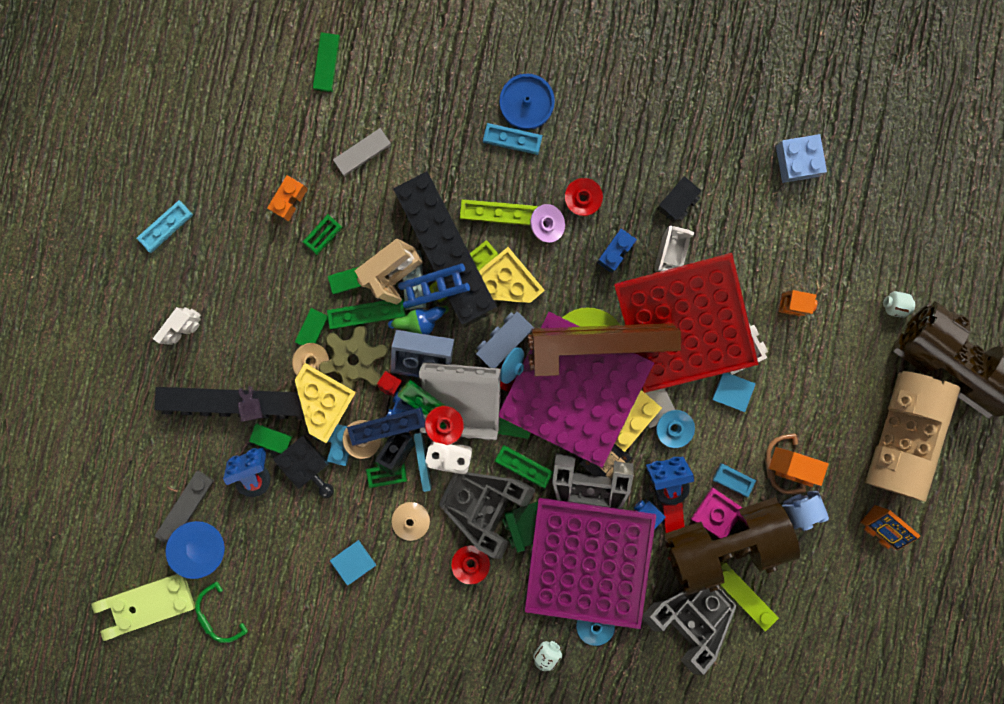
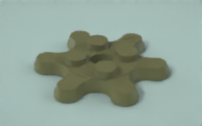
M357 325L353 329L352 337L348 340H341L335 333H330L326 336L325 343L332 349L333 356L330 360L321 362L318 369L325 375L337 373L341 377V384L351 390H354L355 382L360 379L366 380L371 386H378L377 383L381 376L374 370V363L378 359L385 358L388 354V349L382 344L375 347L367 345L365 341L367 329L363 325ZM351 354H355L359 358L358 364L354 366L348 363V357Z

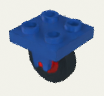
M253 448L244 455L231 457L227 461L223 477L226 485L235 482L236 489L248 497H256L265 493L270 485L271 478L269 471L264 467L266 457L264 448Z
M683 456L672 457L665 461H654L646 465L649 477L655 487V493L660 501L668 505H676L687 498L690 490L689 483L694 482V475Z

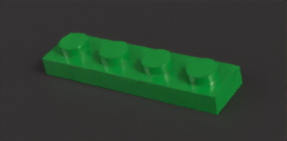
M402 298V301L397 305L391 302L379 301L327 310L329 327L332 330L405 317L404 299Z

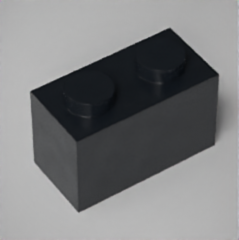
M684 176L656 209L673 223L677 219L681 221L687 215L686 209L689 205L693 207L699 201L700 197L698 195L701 190Z
M404 432L390 436L375 460L379 469L396 477L415 445L413 438Z

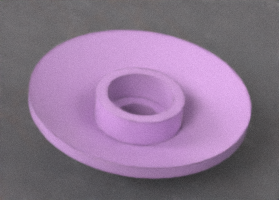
M544 204L537 207L531 215V229L539 240L550 243L562 236L565 229V220L558 208L550 204Z

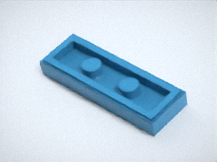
M487 123L483 143L538 155L542 135Z

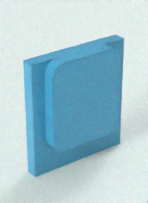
M723 373L712 400L745 412L755 383L729 373Z
M359 540L330 560L347 586L376 566Z

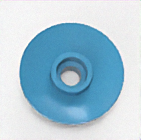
M514 348L506 357L500 372L502 383H510L517 375L523 372L524 351L522 348Z
M668 411L660 417L657 423V436L668 447H683L694 436V421L684 411ZM676 424L677 429L671 430V426Z
M577 620L576 628L579 637L585 643L599 646L611 639L614 634L615 625ZM599 625L600 629L594 631L593 626Z

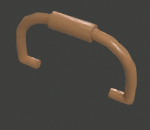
M795 433L779 436L769 444L766 450L765 465L767 477L770 479L772 486L780 493L785 495L805 493L806 487L801 483V489L785 490L781 488L775 481V471L769 469L772 460L771 451L777 442L792 439L793 445L798 444Z

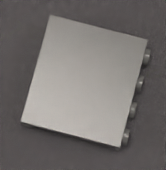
M423 362L419 371V378H422V389L444 405L452 407L460 413L464 423L463 433L460 437L497 440L499 432L501 369ZM425 427L420 428V433H426Z

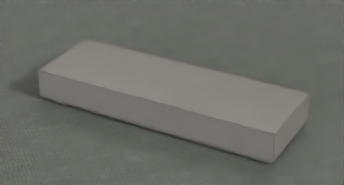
M379 128L333 160L342 174L346 176L390 147L391 143L381 128Z

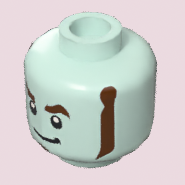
M894 291L885 297L883 306L888 315L905 318L913 313L915 301L910 294Z
M553 641L542 642L533 655L534 663L542 671L554 670L562 658L559 645Z

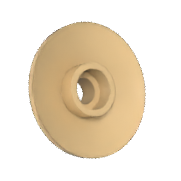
M306 343L300 346L294 353L292 368L294 373L298 375L302 366L306 363V359L310 358L308 365L319 371V364L329 360L328 354L322 346L316 343Z
M358 420V421H355V422L351 423V424L348 425L347 427L352 426V425H356V424H359V423L367 422V421H366V420ZM347 428L342 438L343 446L347 453L358 459H365L374 455L381 443V439L352 446Z
M407 502L400 505L392 516L393 530L404 540L413 541L425 535L430 525V517L427 510L415 502ZM408 519L413 520L414 524L412 526L407 524Z

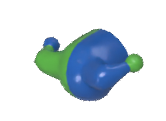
M435 306L429 310L422 308L414 309L405 317L389 321L388 327L429 335L433 331L435 321L441 318L443 314H447L449 307Z

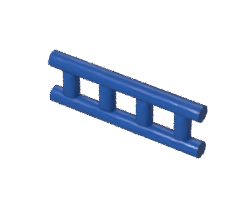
M458 264L400 282L398 284L399 289H405L408 300L403 302L404 308H411L469 291V284H462L460 272L465 271L464 264ZM452 275L455 287L446 289L444 277ZM436 280L439 291L431 293L428 282ZM421 284L423 296L415 298L413 287Z

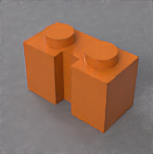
M287 175L267 208L289 221L296 210L293 204L296 200L301 202L308 189Z
M796 290L782 293L778 312L796 316L813 314V311L817 308L816 294Z

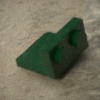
M538 501L528 504V506H522L505 512L504 526L506 530L510 529L512 535L509 537L512 549L516 548L517 553L524 551L526 546L533 544Z

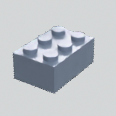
M511 312L504 319L505 325L502 328L496 327L490 334L492 338L488 342L484 340L476 348L478 350L476 354L490 368H496L528 336L531 329H534L520 313L516 312L513 314Z
M396 330L391 352V373L419 377V371L423 362L451 365L454 339Z

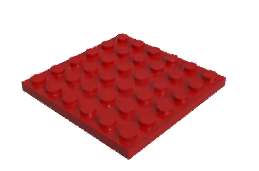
M732 253L614 284L625 325L673 323L676 328L681 330V351L635 353L654 362L642 387L644 393L759 365Z

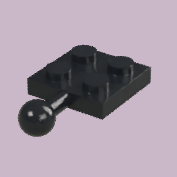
M305 435L274 459L276 464L298 489L311 479L319 488V495L322 498L328 499L333 496V486L329 483H324L317 475L329 463Z

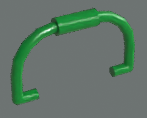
M214 582L206 587L195 601L197 620L206 635L208 634L213 640L220 643H230L247 634L248 630L241 623L239 627L242 631L233 637L221 638L215 635L211 625L200 610V602L206 593L214 588L219 593L223 591L220 584Z

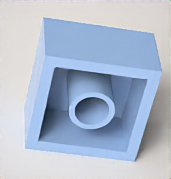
M820 134L782 140L776 145L782 183L820 177L827 172Z

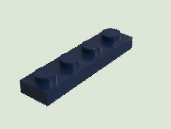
M419 407L347 427L351 444L354 446L425 427V419L422 408Z

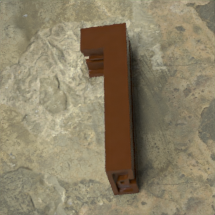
M673 323L531 329L532 334H528L529 350H532V354H528L530 370L534 371L535 376L559 375V355L681 351V330L676 328Z

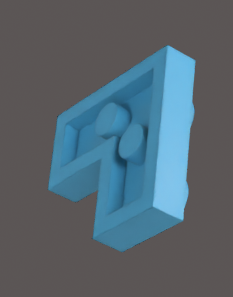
M337 424L327 441L332 443L327 461L347 466L349 454L345 450L342 441L343 433L347 428L345 425Z

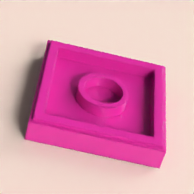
M711 487L691 519L696 523L702 521L703 527L721 539L728 536L738 521L736 512L742 507Z

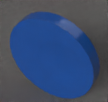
M520 74L511 78L504 85L500 94V110L510 125L522 130H532L545 124L552 115L555 103L554 93L550 85L540 76Z
M195 521L183 524L168 539L166 545L167 562L171 569L182 577L190 579L205 577L216 570L223 559L225 550L223 538L219 531L208 523Z

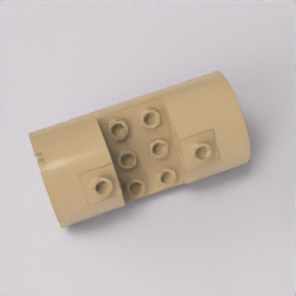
M906 371L899 372L888 406V416L879 445L875 448L865 481L866 484L926 502L960 392L959 386L947 381L942 383V381L927 375Z

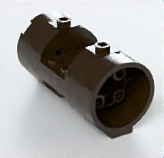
M936 301L933 302V305L926 304L907 323L908 327L905 330V334L901 333L894 342L893 352L923 373L936 371L942 367L961 381L958 385L960 387L958 395L960 399L987 418L1003 416L1004 347L997 346L984 352L979 345H973L967 339L971 329L970 321L965 316H959L955 312L952 313Z
M776 497L739 509L736 513L741 532L712 541L708 532L703 527L702 521L664 534L666 547H670L668 556L671 559L673 571L679 585H684L685 589H682L685 596L707 589L710 592L721 589L720 585L725 583L721 565L729 562L734 556L736 559H740L749 554L759 572L766 571V574L777 571V566L800 558L799 543L793 525Z

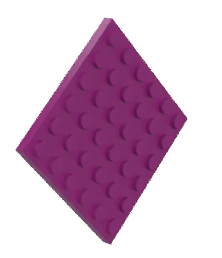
M548 312L541 328L580 326ZM635 353L559 355V375L535 376L534 371L530 370L527 355L523 363L524 370L520 375H517L499 412V417L603 468L654 362Z
M539 498L525 612L641 629L656 514Z

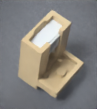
M395 239L355 270L358 276L357 281L362 287L371 289L376 298L397 305L402 301V298L394 285L423 264V261L415 247Z

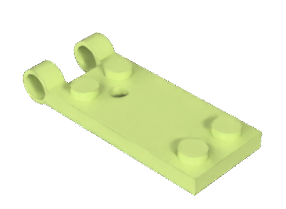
M178 574L91 604L94 613L111 608L116 623L115 626L100 631L103 641L195 609L187 580ZM131 606L136 608L135 613L130 612Z

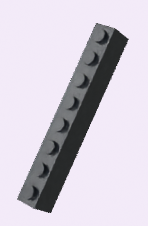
M179 387L155 388L154 410H161V414H173V411H181L180 415H192L193 412H200V416H212V413H219L221 417H231V413H238V417H250V414H257V418H269V415H277L276 419H288L289 415L296 416L297 420H305L298 392Z

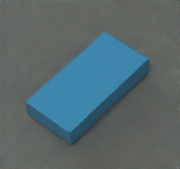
M720 463L712 479L747 498L756 480Z

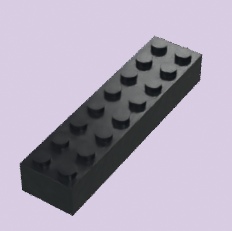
M428 171L393 188L434 271L464 264L465 271L460 272L462 284H469L470 290L448 297L462 326L465 328L498 311ZM452 275L444 277L446 289L455 287Z

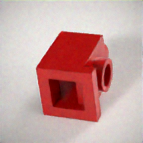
M385 371L377 384L379 390L394 397L404 381L389 371Z

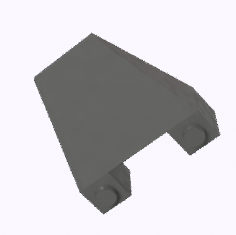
M556 453L553 486L558 501L616 509L623 507L631 493L633 463L614 461L612 478L574 473L575 456Z
M470 472L466 474L454 473L439 506L478 550L494 559H500L503 557L510 541L494 531L509 501L511 500L520 506H528L536 489L515 479Z
M722 586L721 589L710 592L707 589L687 596L683 594L681 589L654 602L643 614L642 619L653 631H664L672 623L692 645L681 658V661L693 674L704 675L717 659L737 603Z

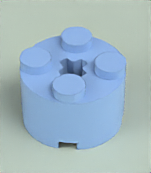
M808 491V495L804 496L797 494L783 502L782 507L786 511L794 529L801 527L802 531L813 528V524L829 520L819 491Z

